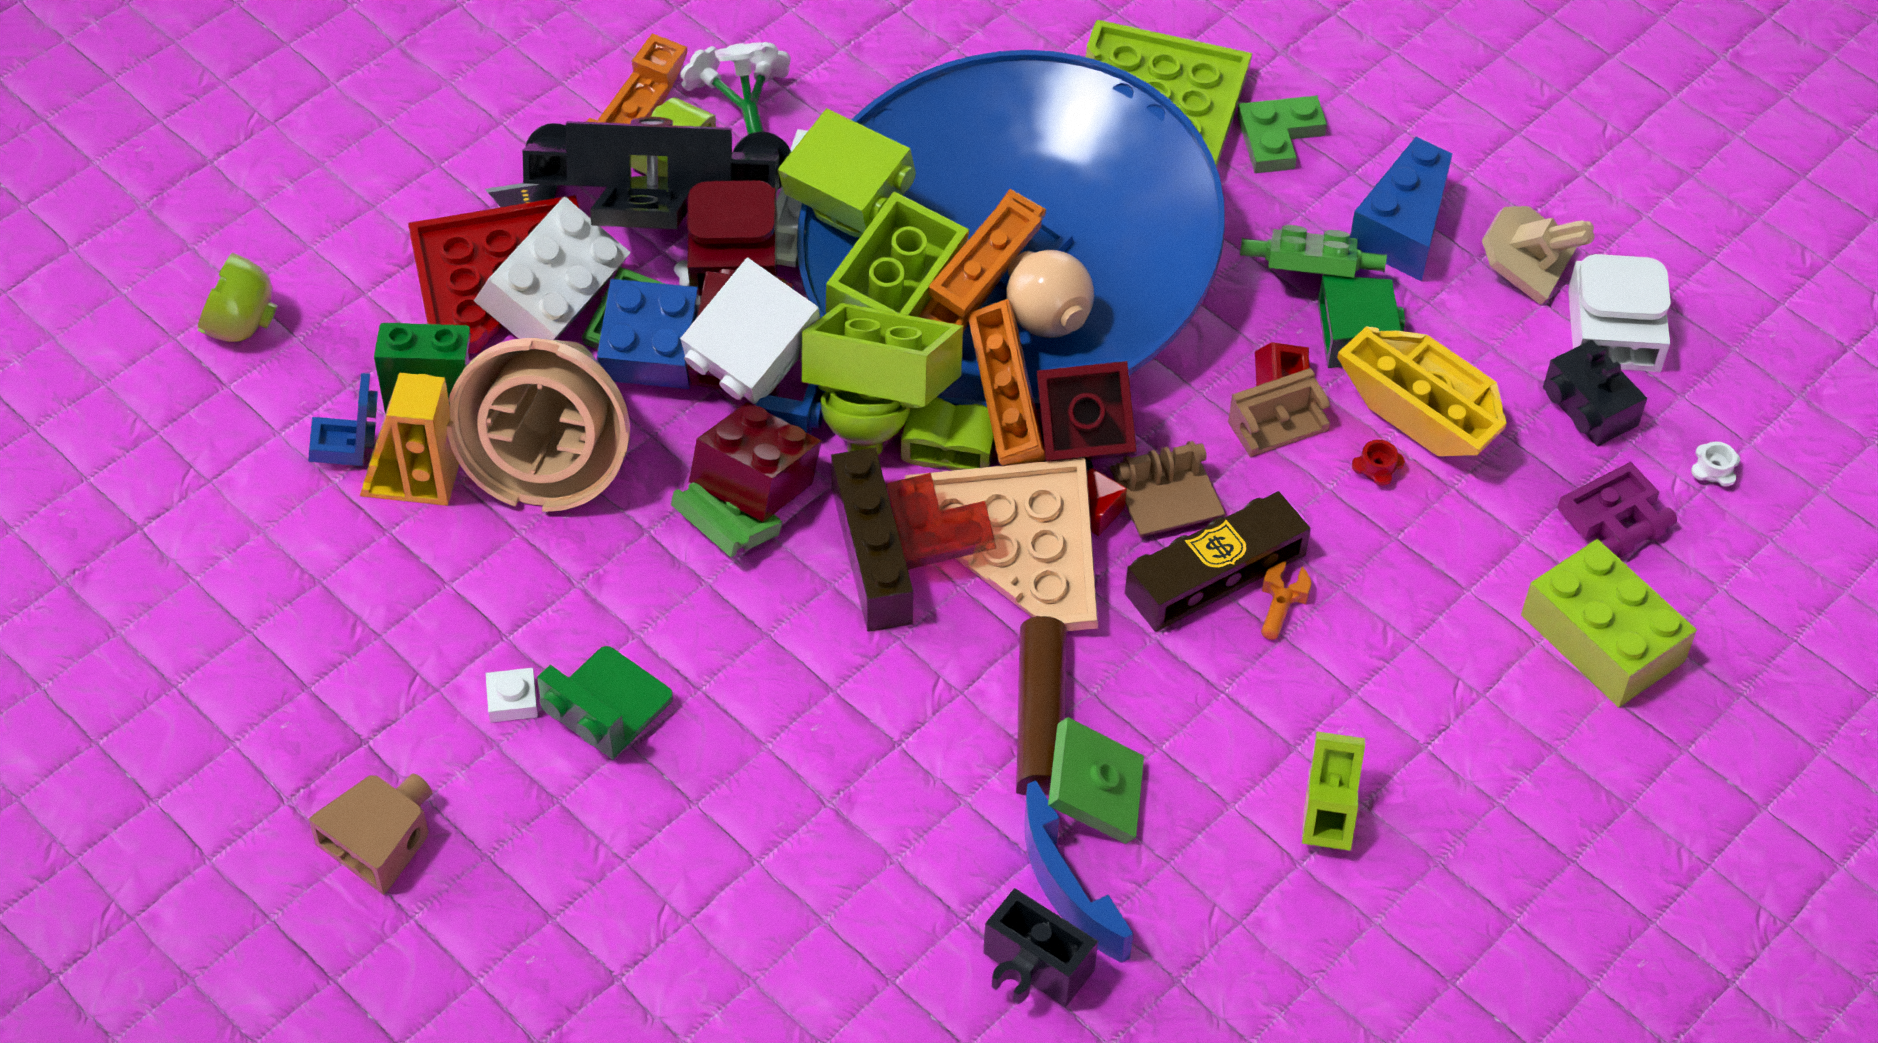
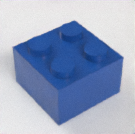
M610 279L597 361L614 382L690 389L691 382L687 371L688 363L684 360L685 354L680 338L697 319L700 305L698 287Z

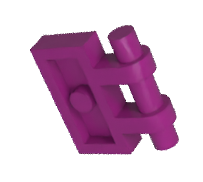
M1632 462L1560 497L1557 507L1585 539L1600 532L1606 538L1602 543L1617 557H1622L1632 552L1634 545L1645 539L1652 541L1663 536L1666 533V528L1677 523L1676 513L1668 507L1657 512L1651 506L1656 503L1659 491ZM1632 516L1638 523L1626 529L1620 521Z

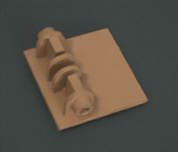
M1189 441L1186 445L1173 448L1172 452L1168 447H1163L1159 455L1155 450H1151L1148 454L1133 458L1126 456L1123 457V462L1110 466L1114 480L1127 488L1125 505L1140 537L1214 520L1221 516L1225 517L1222 505L1202 465V461H1206L1207 458L1206 450L1202 443L1195 444L1194 441Z

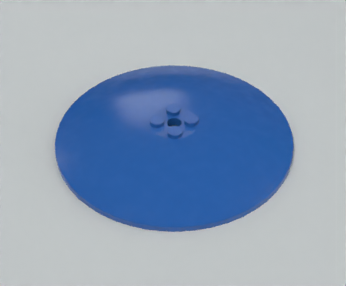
M1012 50L972 55L925 70L895 85L874 99L851 119L911 149L916 175L913 184L905 191L903 196L969 229L968 240L996 209L1008 190L1012 189L1047 209L1046 216L1041 223V228L1019 254L1025 251H1033L1035 253L1044 250L1062 251L1078 259L1088 270L1094 286V302L1088 318L1078 330L1062 337L1044 338L1027 332L1017 323L1036 409H1041L1037 378L1038 370L1127 361L1130 376L1153 360L1175 340L1191 321L1210 289L1222 255L1225 234L1224 197L1220 176L1213 156L1201 134L1189 118L1169 98L1147 82L1127 71L1098 60L1055 51ZM802 203L797 231L798 263L807 298L819 307L821 318L826 314V283L860 237L851 236L819 220L815 216L813 208ZM1008 270L981 308L1007 299V285L1010 278ZM969 324L963 332L961 376L937 397L955 406L981 404L987 407Z

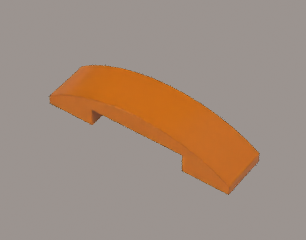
M652 33L632 59L633 73L598 120L589 117L586 122L630 124L632 119L651 117L655 108L664 103L687 56V46Z

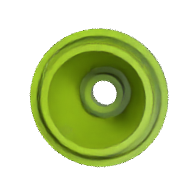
M844 390L837 392L826 391L821 397L823 418L836 435L847 441L848 452L876 447L877 454H880L883 451V442L889 440L901 430L908 420L910 408L903 407L898 401L884 398L867 400L861 398L859 393Z

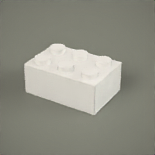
M564 196L489 277L474 301L519 339L539 338L557 340L614 276L631 252L602 227L591 226V218Z

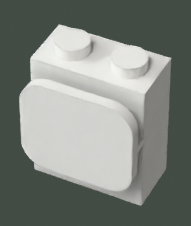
M1594 254L1587 256L1583 261H1576L1568 288L1573 349L1593 340L1599 347L1603 346L1606 349V355L1614 363L1618 361L1621 364V370L1661 372L1670 346L1667 312L1670 306V291L1666 267L1656 259L1636 256Z
M747 257L680 338L685 354L684 360L697 372L705 375L709 371L720 379V386L732 397L741 400L744 396L756 404L760 398L768 396L798 360L800 349L802 348V331L820 319L819 307Z

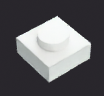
M533 668L485 673L490 723L538 717Z

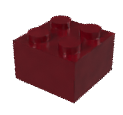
M1127 361L1037 371L1046 461L1085 458L1087 461L1137 455Z
M746 402L696 439L689 483H697L711 495L729 502L739 508V510L764 522L812 485L822 440L806 433L802 428L791 425L768 413L764 408Z

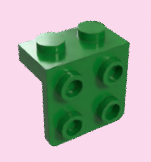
M610 646L601 647L570 677H567L552 665H549L537 676L540 693L539 701L542 709L549 716L564 724L578 734L585 742L596 747L612 760L673 701L672 690L667 685Z

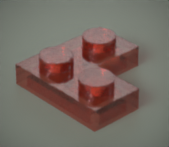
M931 473L887 483L895 523L908 570L996 549L985 501L940 511Z

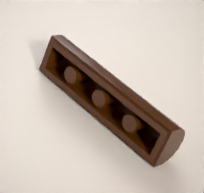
M1049 616L1029 618L1020 626L1016 793L1026 794L1027 784L1036 780L1044 794L1049 795L1057 725L1066 719L1067 628L1062 621Z

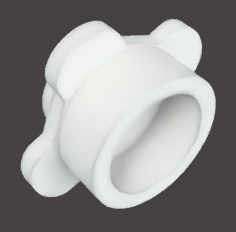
M1710 442L1697 447L1695 454L1698 457L1697 464L1692 466V475L1698 480L1706 479L1709 482H1719L1722 486L1733 485L1736 480V475L1733 473L1734 467L1738 466L1740 462V457L1735 450L1723 442Z

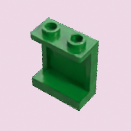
M411 323L380 324L374 361L385 414L399 373L428 374L436 377H445L449 399L457 379L470 363L468 349L471 333L469 326Z

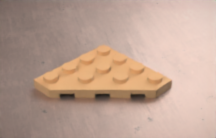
M1085 458L905 475L906 512L910 525L1031 617H1054L1065 624L1067 631L1098 628Z

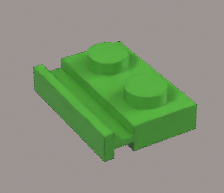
M695 482L689 484L686 491L682 492L680 489H677L673 492L671 506L730 557L735 556L740 548L748 550L780 534L783 521L773 514L766 521L762 522L739 510V508L729 502L711 495Z

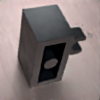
M1590 340L1550 360L1543 389L1546 391L1549 399L1553 403L1558 404L1573 420L1576 428L1586 434L1596 446L1639 426L1647 397L1621 371V364L1618 361L1614 363L1606 355V349L1603 346L1599 347L1593 340Z
M1016 888L1011 891L985 923L983 953L999 963L992 975V988L997 990L1005 980H1016L1019 985L1014 990L1013 1001L1017 1004L1026 1000L1030 993V987L1033 985L1066 1007L1095 971L1098 940Z

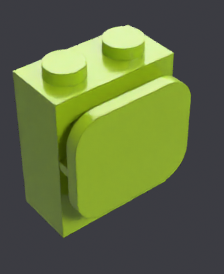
M827 108L777 169L785 195L813 208V212L819 220L854 237H861L894 191L904 195L905 191L913 184L916 175L909 147Z

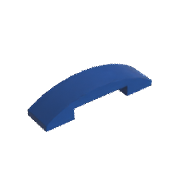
M1036 780L1027 784L1024 818L1026 847L1033 871L1046 897L1063 919L1098 940L1097 949L1121 963L1130 959L1133 932L1109 895L1090 902L1055 846L1058 839L1060 819L1054 808L1048 806L1049 800Z

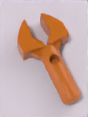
M1286 562L1279 563L1267 570L1262 592L1271 594L1273 599L1261 629V634L1264 638L1269 640L1278 638L1291 603L1299 602L1306 604L1312 583L1304 567L1300 569L1297 582L1290 584L1288 588H1284V582L1282 581Z

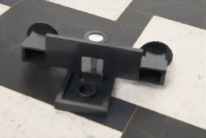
M663 117L635 118L630 121V124L567 121L566 125L550 123L540 126L533 131L527 140L526 147L522 150L523 184L607 187L591 207V226L677 229L688 213L689 191L698 183L707 181L757 180L768 183L772 188H776L777 192L782 187L777 169L789 156L791 150L787 143L779 136L761 131L743 137L732 152V128L673 125V120ZM631 155L647 156V176L631 177ZM658 156H667L668 177L658 176Z

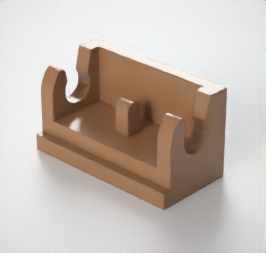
M1309 368L1232 394L1228 423L1248 455L1253 457L1328 431L1330 422L1322 410L1329 408L1330 403L1325 392L1315 379V373Z

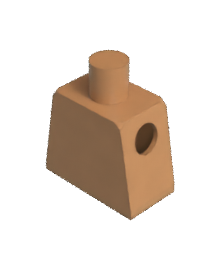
M415 773L410 774L396 789L377 775H369L308 819L315 845L384 895L427 839L429 833L425 813L420 806L432 795V790L428 783Z

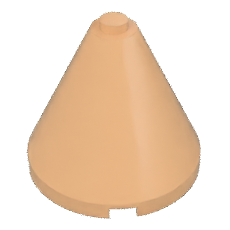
M521 338L496 344L481 352L465 367L448 399V402H450V421L447 425V436L460 466L485 492L515 507L518 501L543 506L542 512H553L574 508L592 500L613 481L628 450L630 422L623 396L612 378L585 346L576 342Z

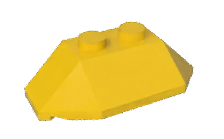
M1366 326L1338 352V360L1367 407L1436 456L1478 455L1506 428L1507 422L1505 414H1503L1497 382L1427 334L1397 330L1379 331V328Z

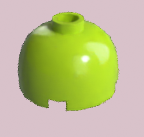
M232 252L219 273L221 278L215 289L212 288L198 322L197 328L199 329L197 331L222 341L241 342L250 338L259 326L267 329L278 305L270 302L273 287L269 276L264 270L249 259Z

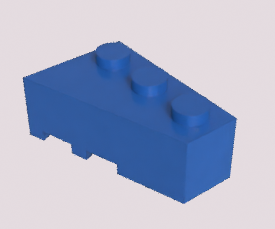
M1417 136L1412 140L1354 211L1350 238H1357L1358 250L1365 253L1387 254V265L1422 282L1453 153Z

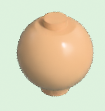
M1044 250L1036 253L1025 251L1016 256L1011 262L1008 269L1010 278L1007 285V299L1012 304L1016 322L1024 330L1039 337L1057 338L1070 334L1083 326L1093 307L1094 286L1088 270L1078 259L1062 251Z

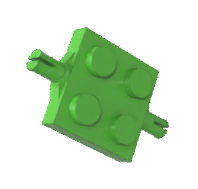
M1296 225L1282 226V230L1273 229L1272 239L1267 241L1242 238L1240 256L1265 258V260L1269 261L1268 268L1355 278V271H1359V269L1385 272L1387 254L1365 253L1358 250L1357 238H1350V234L1347 232L1327 230L1324 232V235L1307 233L1306 228Z

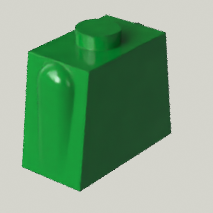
M1322 275L1317 304L1328 368L1343 367L1337 358L1338 352L1366 326L1379 328V331H1404L1403 307H1397L1391 279Z

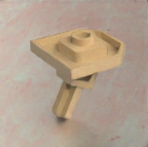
M1529 206L1503 207L1488 228L1482 243L1490 267L1541 305L1550 296L1575 249L1578 246L1593 242L1595 238L1593 233L1594 226L1590 221L1585 222L1583 220L1558 225L1553 217L1545 219Z

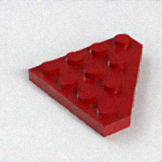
M576 195L566 196L567 199L579 208ZM563 197L408 223L427 324L469 326L471 336L468 354L478 353L503 325L480 307L474 299L489 277Z

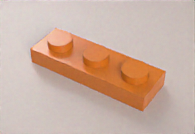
M1006 196L929 285L928 295L964 319L967 313L970 312L1039 231L1042 218Z

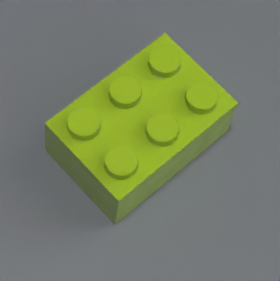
M894 191L826 283L825 313H828L840 303H847L918 317L932 298L928 295L929 285L968 241L969 229Z
M840 303L802 331V382L818 385L819 389L828 392L844 390L859 393L861 398L867 400H879L882 398L900 402V405L906 408L925 407L961 376L963 326Z
M1599 539L1594 540L1532 581L1521 616L1618 708L1686 661L1697 632L1693 625Z

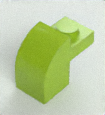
M1316 731L1305 796L1302 844L1351 851L1358 810V787L1365 751V738Z

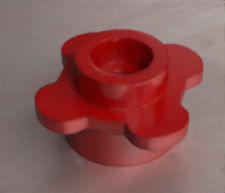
M1372 440L1365 444L1362 455L1353 459L1352 469L1358 474L1364 473L1368 478L1374 480L1377 485L1384 486L1391 483L1392 474L1396 470L1404 467L1405 459L1390 442Z

